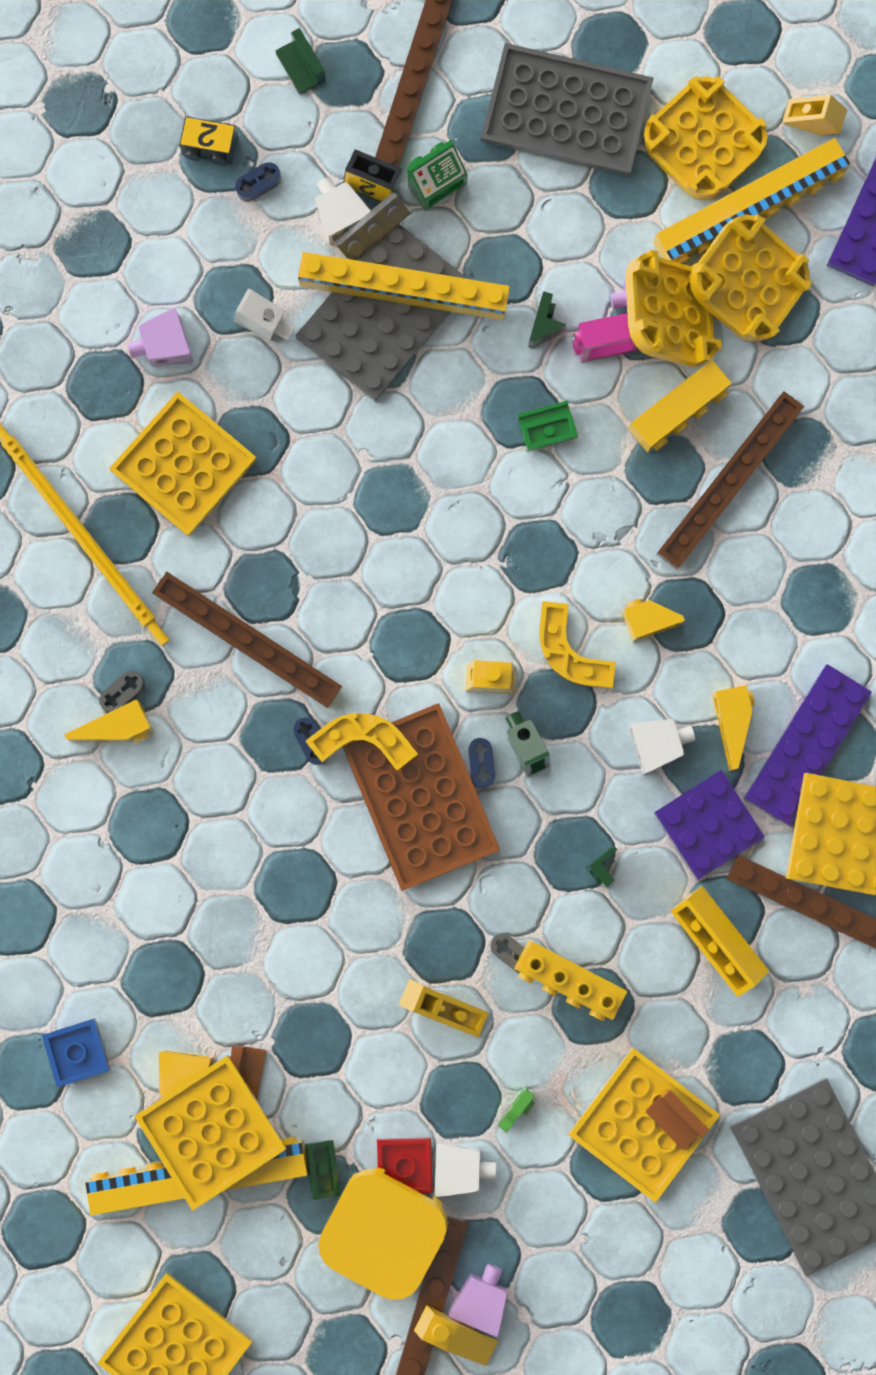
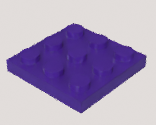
M722 770L654 812L696 880L701 879L765 838Z

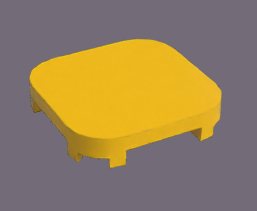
M697 75L690 79L685 88L659 112L651 115L646 123L643 135L644 149L650 158L685 193L701 200L713 199L726 190L759 159L766 147L768 138L767 124L762 117L757 119L724 86L725 81L718 76L712 78L708 76L698 77Z
M743 215L732 219L722 228L699 260L691 275V289L697 301L737 337L746 342L756 343L776 335L780 331L778 327L802 293L809 290L812 281L810 280V271L807 263L810 261L804 253L798 255L764 224L765 218L760 215Z
M650 250L630 261L626 269L628 327L634 344L642 353L677 364L698 367L713 359L715 353L721 350L722 340L714 339L713 315L697 301L691 289V275L697 263L688 266L658 257V250Z
M375 1167L374 1169L355 1172L349 1179L321 1233L318 1243L320 1256L324 1263L332 1270L370 1291L391 1300L404 1299L412 1295L419 1287L438 1252L449 1223L447 1214L442 1207V1202L435 1196L433 1199L426 1197L384 1174V1169Z

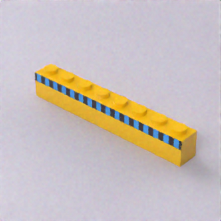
M833 138L656 233L653 243L662 258L686 264L694 254H704L722 228L732 219L743 215H760L769 219L775 216L780 211L779 209L785 205L788 207L794 206L801 201L802 196L808 193L814 195L824 188V184L830 181L836 183L843 179L851 163L836 138Z
M302 252L298 273L300 287L503 321L505 319L510 286L308 252Z
M296 1136L281 1139L287 1148L286 1150L224 1191L307 1176L308 1168L304 1141H297ZM162 1161L146 1164V1169L136 1170L135 1166L119 1169V1174L109 1175L108 1171L92 1174V1179L85 1182L90 1216L184 1199L166 1167L162 1165Z

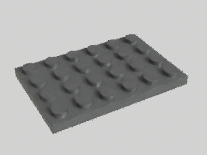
M505 43L481 135V142L630 177L654 77Z
M400 224L375 243L359 260L468 279ZM332 292L295 337L376 402L451 312Z
M823 1078L730 1126L806 1277L876 1241V1173L827 1078Z

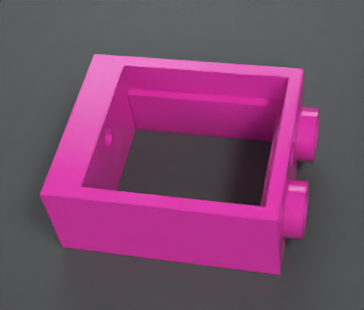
M628 313L581 322L577 332L574 333L575 340L572 341L574 353L580 356L581 363L640 351L630 336Z

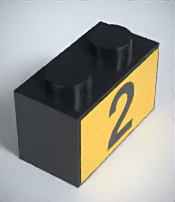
M185 116L179 143L182 155L194 161H198L201 158L210 160V162L217 165L232 164L238 139L236 125Z
M355 149L345 169L343 183L347 182L353 190L382 202L391 193L397 192L403 169Z

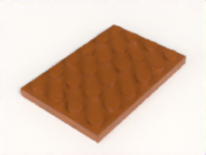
M439 703L391 722L418 753L414 759L399 771L394 768L383 752L373 743L353 741L343 746L401 891L500 851Z

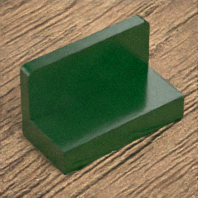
M298 28L291 32L292 42L277 49L275 53L298 94H303L325 82L326 78L325 70L303 32Z
M615 846L607 849L585 867L601 888H605L615 881L601 864L618 850Z

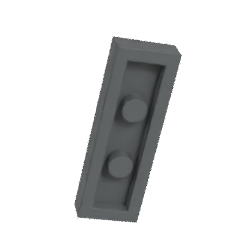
M393 192L334 243L347 259L357 260L409 216L411 212L396 193Z

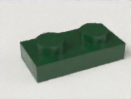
M330 1139L305 1144L311 1199L317 1200L339 1196L340 1188L334 1141Z

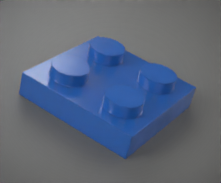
M96 1018L42 1035L57 1087L111 1070Z

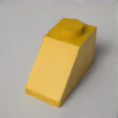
M832 95L789 99L782 123L817 135L841 133L847 109Z
M641 599L631 601L626 604L627 608L622 612L632 642L677 627L685 621L683 615L650 600L642 602Z

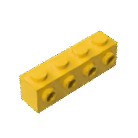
M710 360L632 421L628 430L647 453L652 449L658 451L669 442L666 438L671 434L679 435L689 426L687 424L689 420L693 417L699 419L709 410L707 406L715 401L718 404L729 395L728 389L732 383L715 362Z
M703 886L686 896L670 911L737 997L755 987L769 972L768 968Z
M531 940L527 941L514 968L520 972L519 978L531 984L534 979L544 984L542 990L555 997L560 992L567 996L565 1002L580 1009L581 1005L590 1008L589 1014L601 1021H604L605 1017L611 1020L614 1019L627 993L626 990Z

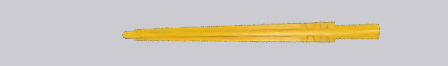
M0 423V440L2 441L1 445L3 448L6 449L7 453L13 458V461L20 467L129 607V610L140 621L143 628L147 627L161 646L166 645L170 639L156 623V617L146 607L143 600L139 598L61 498L15 436H11Z

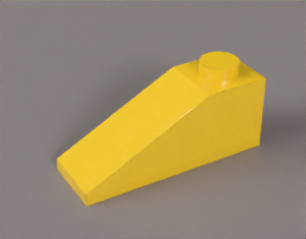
M747 685L715 691L712 694L729 771L739 768L752 715V706H755L753 693L748 691Z
M136 699L64 734V736L71 742H131L134 740L135 743H139L149 738L148 733L154 730L141 702Z
M410 979L399 1005L412 1012L478 1038L489 1014L487 1011Z
M426 1305L414 1330L422 1340L444 1351L485 1366L498 1343L496 1338L452 1319Z

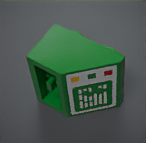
M451 140L446 143H438L431 149L429 154L423 158L418 156L409 163L407 167L408 188L424 211H426L467 184L468 174Z

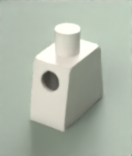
M326 177L317 183L322 195L315 198V204L328 243L331 245L367 215L370 210L347 182L335 187L332 179Z
M249 288L235 312L233 321L268 340H271L274 333L288 340L295 326L282 320L285 312L282 308ZM264 318H268L272 322H266Z
M674 719L633 723L628 727L643 775L684 755L682 745L695 741L692 727L688 726L677 730Z
M436 1141L435 1197L479 1191V1179H495L496 1162H480L479 1149Z

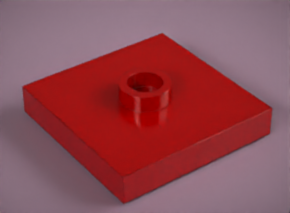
M431 1137L377 1139V1167L384 1169V1174L421 1194H433Z

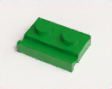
M568 400L517 414L527 452L578 438L568 406Z

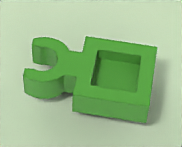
M524 1087L498 1123V1127L507 1133L522 1113L526 1116L535 1104L532 1099L535 1095Z

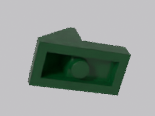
M543 291L529 339V348H535L565 331V323L551 320L556 304L552 303V293Z

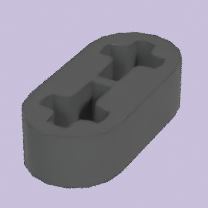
M135 671L123 673L100 695L99 701L102 709L109 713L130 703L144 689L143 677ZM137 677L136 685L138 687L136 689L130 687L124 692L123 689L128 685L127 678L135 679ZM119 693L122 694L116 699L118 703L116 707L112 705L106 706L109 702L107 699L109 695L115 697Z
M506 934L495 935L490 942L491 952L515 972L520 973L514 969L518 961L513 956L515 954L521 956L524 947ZM507 939V946L513 952L510 955L503 950L498 953L496 951L498 946L495 944L497 940L503 941Z

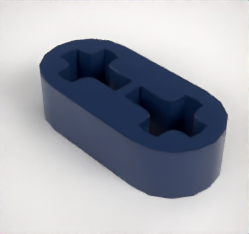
M266 162L241 176L235 183L238 197L245 202H250L276 188L281 181L279 167L272 162ZM266 171H269L271 174L274 173L273 180L265 178ZM243 185L252 186V192L243 191Z
M300 718L294 724V735L309 762L313 765H323L328 759L321 762L316 757L311 758L310 755L313 753V750L306 743L307 737L305 734L299 735L298 733L301 730L300 725L302 723H305L307 726L312 725L313 728L310 730L311 736L319 731L312 719Z
M476 738L470 743L468 748L471 779L475 786L485 789L490 787L495 780L493 751L491 743L487 739ZM477 743H482V746L488 749L483 754L484 761L479 762L478 753H473L472 749L477 747ZM480 765H484L485 772L491 775V778H488L485 784H482L481 780L475 777L480 774Z

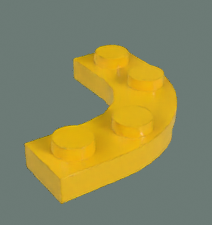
M542 601L539 642L542 653L550 667L559 676L574 684L613 689L616 662L588 659L579 656L571 649L566 636L569 604Z
M351 713L340 716L326 724L306 740V743L321 762L326 761L343 746L353 741L373 743L383 752L397 771L418 755L403 734L392 723L371 714Z

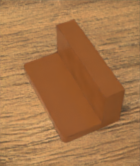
M235 1044L232 1046L230 1058L257 1100L266 1050Z
M668 1088L646 1109V1113L682 1150H685L698 1136L703 1137L709 1131L704 1123Z

